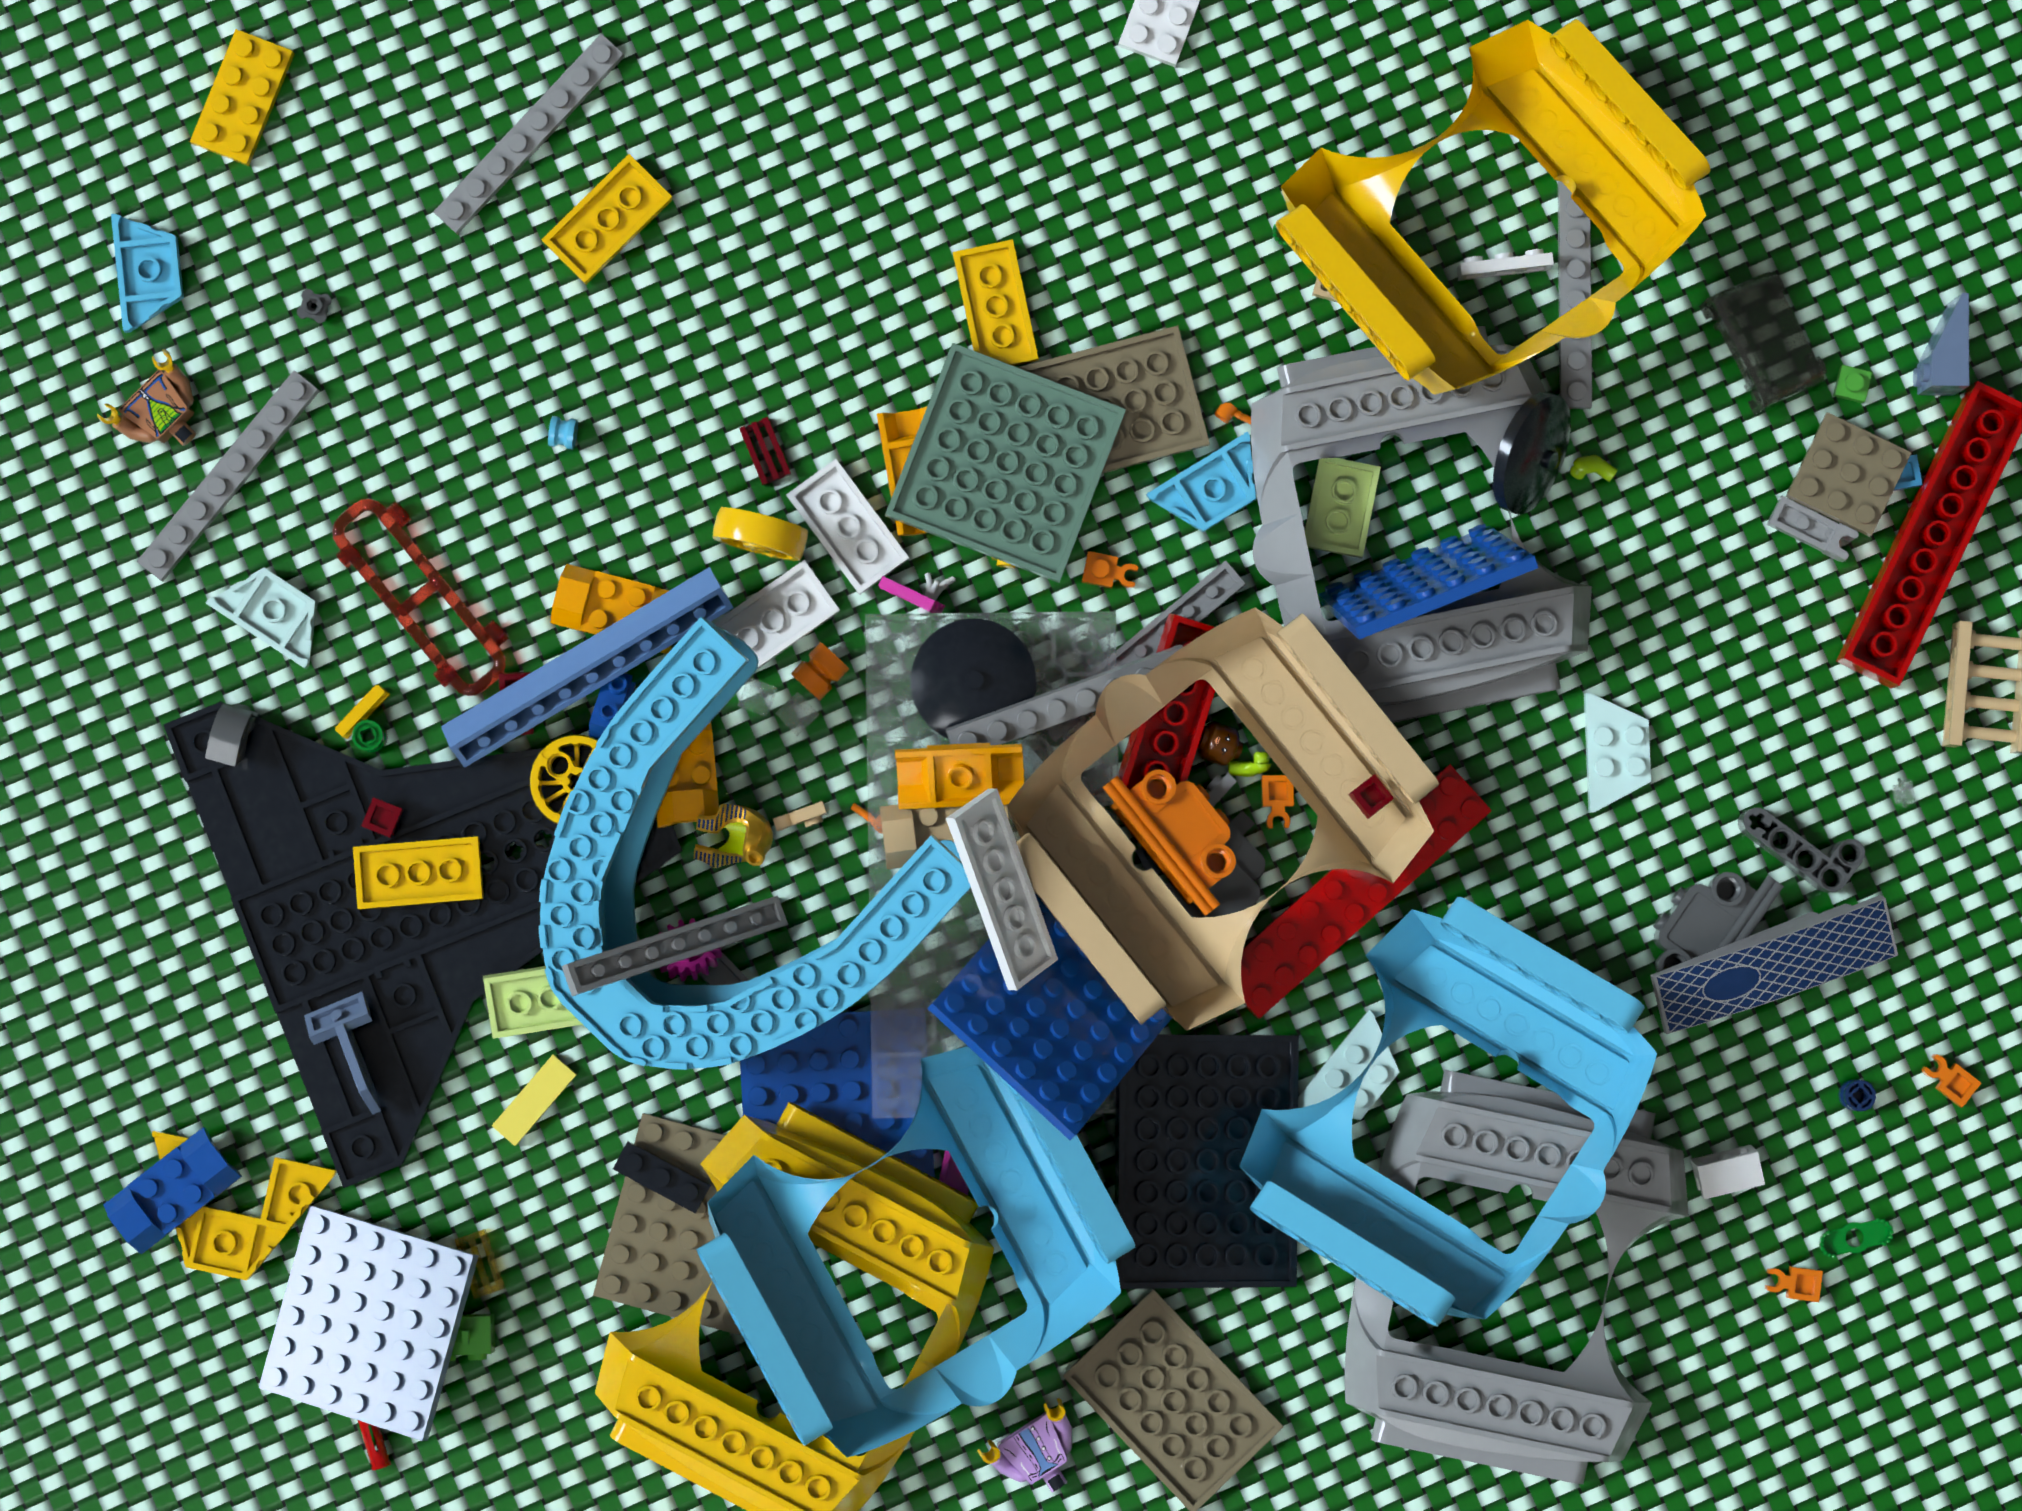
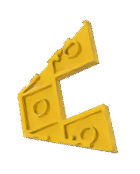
M152 1131L159 1159H162L189 1139L188 1137L165 1132ZM274 1157L261 1218L204 1206L176 1228L178 1240L181 1242L183 1250L182 1256L185 1267L246 1281L249 1280L337 1174V1171L335 1169Z

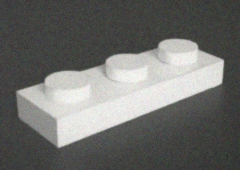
M1533 249L1526 251L1524 256L1513 257V253L1507 252L1494 255L1495 259L1483 260L1482 256H1472L1465 258L1464 263L1459 264L1457 275L1458 281L1547 271L1554 265L1552 252L1544 253L1543 249Z

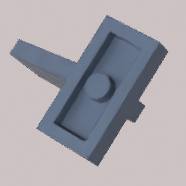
M363 991L304 1015L309 1038L314 1045L338 1036L359 1094L372 1115L380 1112L381 1108L375 1086L352 1032V1029L372 1021L368 1001Z

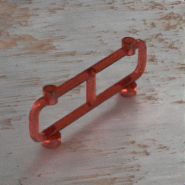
M362 499L354 503L336 519L332 528L333 539L340 549L336 554L337 558L347 569L353 565L436 666L438 670L433 675L443 687L450 684L457 692L466 696L478 695L499 679V673H504L506 659L500 646L509 639L507 634L495 620H492L483 627L403 530L402 527L412 519L397 501L387 508L379 501L373 499ZM365 511H371L378 517L429 580L402 604L398 602L362 558L359 551L345 536L346 526ZM436 591L442 595L493 658L494 664L492 669L475 683L468 684L462 680L454 667L444 658L409 615L411 611Z

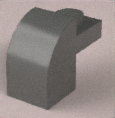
M223 703L212 725L205 758L235 767L245 755L248 735L255 726V717H252V715L259 717L260 713L251 711V708L245 705Z

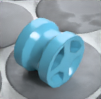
M552 416L548 432V446L564 445L567 449L573 450L577 439L578 420L571 418L568 421H564L558 416Z

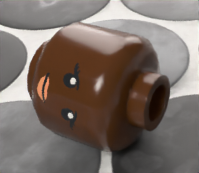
M1217 721L1208 723L1207 726H1204L1199 741L1198 755L1203 760L1220 766L1228 765L1233 759H1238L1243 749V742L1240 741L1238 730Z

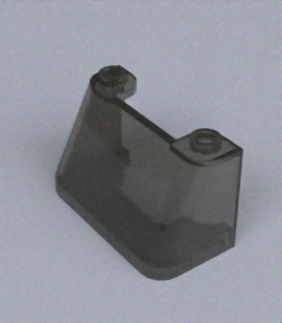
M1769 271L1707 298L1699 306L1706 320L1712 318L1717 321L1713 327L1715 331L1719 330L1746 382V385H1744L1746 392L1752 389V400L1748 404L1754 416L1821 384L1824 381V374L1827 373L1824 362L1813 353L1783 294L1785 288L1781 278Z

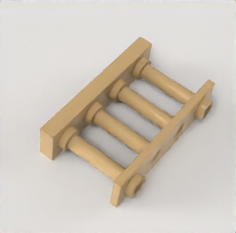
M1958 621L1953 623L1942 746L1955 748L1962 746V741L1971 738L2010 742V753H2021L2022 630L2020 631V638L1976 634V631L1972 630L1973 622ZM1974 646L2019 650L2017 669L1973 664V661H1969L1970 649H1973ZM1972 677L2016 681L2015 699L1971 695L1970 692H1967V681ZM1971 707L2013 712L2012 730L1968 726V723L1964 722L1965 710Z

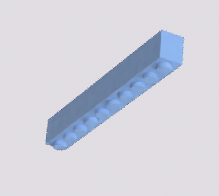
M708 567L442 725L441 728L448 745L465 768L678 642L700 617L711 622L734 607L715 574Z

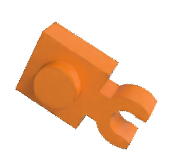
M1088 551L1082 583L1112 588L1113 581L1117 580L1126 588H1134L1135 582L1127 581L1124 574L1127 571L1137 572L1138 566L1135 564H1125L1120 567L1117 566L1118 557Z
M1262 775V807H1271V813L1266 819L1267 828L1272 829L1273 818L1280 816L1284 820V829H1287L1290 826V817L1285 812V807L1294 806V786L1285 775Z
M1933 1054L1931 1057L1937 1061L1938 1069L1932 1072L1929 1068L1923 1067L1921 1069L1923 1074L1930 1078H1938L1940 1082L1935 1088L1957 1106L1963 1108L1981 1085V1082L1957 1063H1954L1949 1069L1946 1060L1942 1056Z
M1789 1266V1273L1785 1275L1779 1269H1767V1273L1775 1274L1778 1277L1776 1285H1765L1764 1289L1776 1293L1786 1289V1298L1819 1302L1823 1271Z

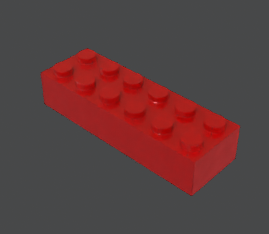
M1168 614L1156 653L1180 644L1184 647L1215 627L1176 614ZM1200 679L1195 681L1130 734L1118 772V777L1129 790L1141 782L1149 772L1158 769L1169 772L1175 779L1176 785L1187 781L1215 694V690L1206 680Z

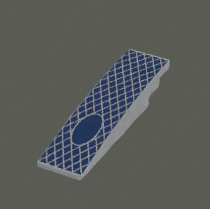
M1878 895L1853 906L1845 903L1820 914L1812 911L1650 976L1664 1033L1670 1034L1827 983L1898 956L1886 898Z

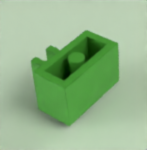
M494 1314L462 1315L450 1361H455L456 1355H468V1360H486L487 1354L495 1352Z

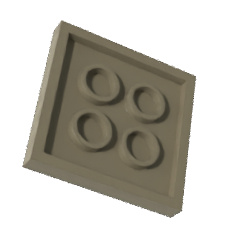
M1827 412L1785 497L1870 537L1912 452Z

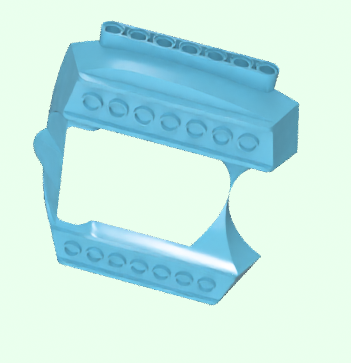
M1457 897L1443 919L1412 909L1365 955L1372 964L1383 990L1385 1022L1378 1048L1364 1071L1341 1092L1317 1104L1291 1110L1262 1109L1240 1164L1242 1170L1261 1190L1250 1206V1210L1436 1327L1439 1326L1446 1314L1473 1319H1486L1531 1275L1569 1224L1582 1221L1597 1211L1606 1191L1603 1170L1614 1154L1634 1116L1657 1056L1656 1051L1633 1027L1645 1009L1638 999L1469 900ZM1443 1025L1494 1057L1507 1055L1519 1063L1518 1071L1558 1094L1571 1107L1594 1122V1129L1517 1249L1511 1254L1502 1253L1492 1247L1465 1225L1354 1158L1352 1117L1356 1097L1363 1078L1376 1058L1388 1046L1411 1032L1426 1027Z
M968 1046L921 1058L922 1087L919 1104L912 1123L902 1139L882 1158L868 1167L846 1177L810 1179L780 1171L753 1155L707 1202L709 1222L715 1239L696 1249L698 1256L794 1432L804 1446L824 1434L848 1458L901 1438L943 1416L958 1405L986 1406L992 1404L1008 1392L1013 1384L1017 1370L1073 1335L1104 1310L1121 1293L1115 1259L1134 1249L1135 1243L1077 1134L1071 1140L1066 1138ZM916 1149L949 1151L977 1205L979 1207L988 1206L992 1211L994 1224L991 1230L1012 1267L1017 1285L1027 1302V1310L1021 1316L910 1381L903 1388L891 1389L882 1377L872 1351L807 1233L830 1198L857 1173L875 1165L886 1157Z

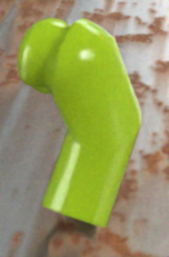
M1597 455L1578 457L1573 461L1574 465L1570 468L1571 475L1576 479H1583L1586 474L1595 472L1608 482L1611 481L1618 469Z
M1255 752L1254 762L1232 760L1228 764V773L1231 776L1253 777L1264 773L1271 766V763H1269L1270 756L1267 752Z

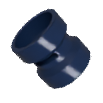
M1848 1080L1840 1087L1838 1096L1842 1106L1846 1109L1866 1111L1875 1103L1876 1091L1867 1081Z

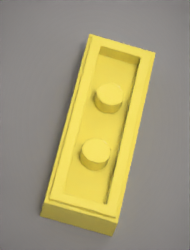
M553 1054L493 1123L492 1127L514 1146H517L577 1074Z

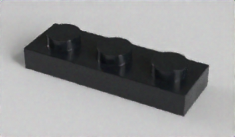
M627 1141L613 1167V1170L695 1214L711 1187L710 1184L630 1141Z

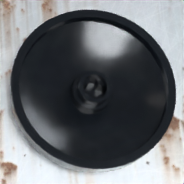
M1549 392L1537 393L1520 407L1511 420L1501 441L1493 473L1494 497L1502 509L1518 515L1525 514L1534 509L1553 486L1563 465L1571 432L1570 410L1567 402L1562 397Z
M985 619L957 620L936 630L920 647L911 670V694L914 705L924 722L940 736L948 739L946 728L1033 698L1036 692L1035 666L1024 643L1006 627Z

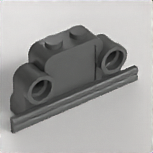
M1243 811L1228 825L1230 828V838L1224 844L1235 854V868L1230 875L1222 878L1209 888L1220 903L1218 907L1205 916L1194 901L1188 905L1170 881L1166 884L1191 917L1222 916L1242 911L1257 904L1256 902L1260 897V889L1254 881L1263 875L1265 859L1243 836L1255 824Z
M1724 872L1717 875L1710 881L1708 887L1703 884L1691 885L1687 888L1681 886L1671 899V902L1674 903L1668 914L1663 912L1653 925L1657 929L1654 933V942L1659 949L1664 951L1656 959V973L1749 937L1784 886L1772 877L1767 876L1756 891L1746 884L1738 874L1733 872Z

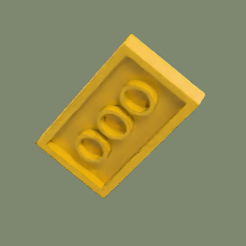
M235 29L190 143L249 166L295 53L292 50Z
M628 154L541 240L587 285L673 200V197Z
M1013 239L953 252L973 351L1012 366L1039 361Z
M478 836L353 847L357 909L359 910L484 899L480 839Z

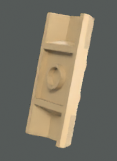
M898 805L879 807L886 869L902 868L931 835H934L939 841H954L946 818L961 807L899 809ZM1003 805L1008 817L1007 805Z

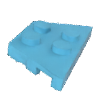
M111 214L122 327L125 333H130L184 298L178 237L171 233L154 229L146 224L126 219L121 215Z
M1244 433L1146 494L1147 498L1201 532H1205L1256 500L1249 433Z

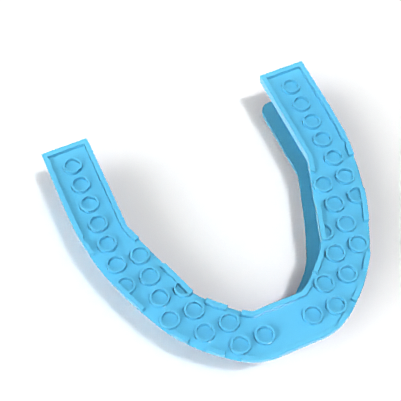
M703 617L697 620L615 714L597 741L596 747L584 766L573 791L570 792L554 833L555 839L548 858L543 879H541L539 895L541 908L540 925L538 927L540 947L543 948L546 966L544 971L548 983L558 1000L618 1057L637 1065L665 1069L687 1070L733 1064L782 1045L825 1023L853 1005L889 976L971 888L955 842L952 840L939 841L934 835H931L838 938L777 969L751 980L730 985L670 984L660 981L649 972H645L572 997L561 966L637 941L634 901L637 870L655 817L681 755L758 668V656L742 639Z

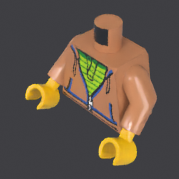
M162 349L167 360L159 363L152 356V361L158 370L118 409L121 414L118 415L117 410L112 405L106 403L104 405L111 409L110 417L103 418L99 414H97V417L103 423L112 424L113 428L132 440L153 443L159 440L165 443L173 436L182 446H185L196 435V432L186 423L194 414V411L191 409L194 402L191 385L176 364H172L169 351Z

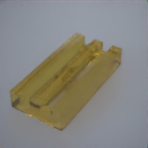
M486 1229L455 1239L457 1249L467 1252L464 1243L469 1242L472 1254L479 1255L476 1266L484 1289H479L474 1274L470 1286L474 1299L505 1289ZM476 1238H481L496 1283L494 1286L490 1285L475 1240Z

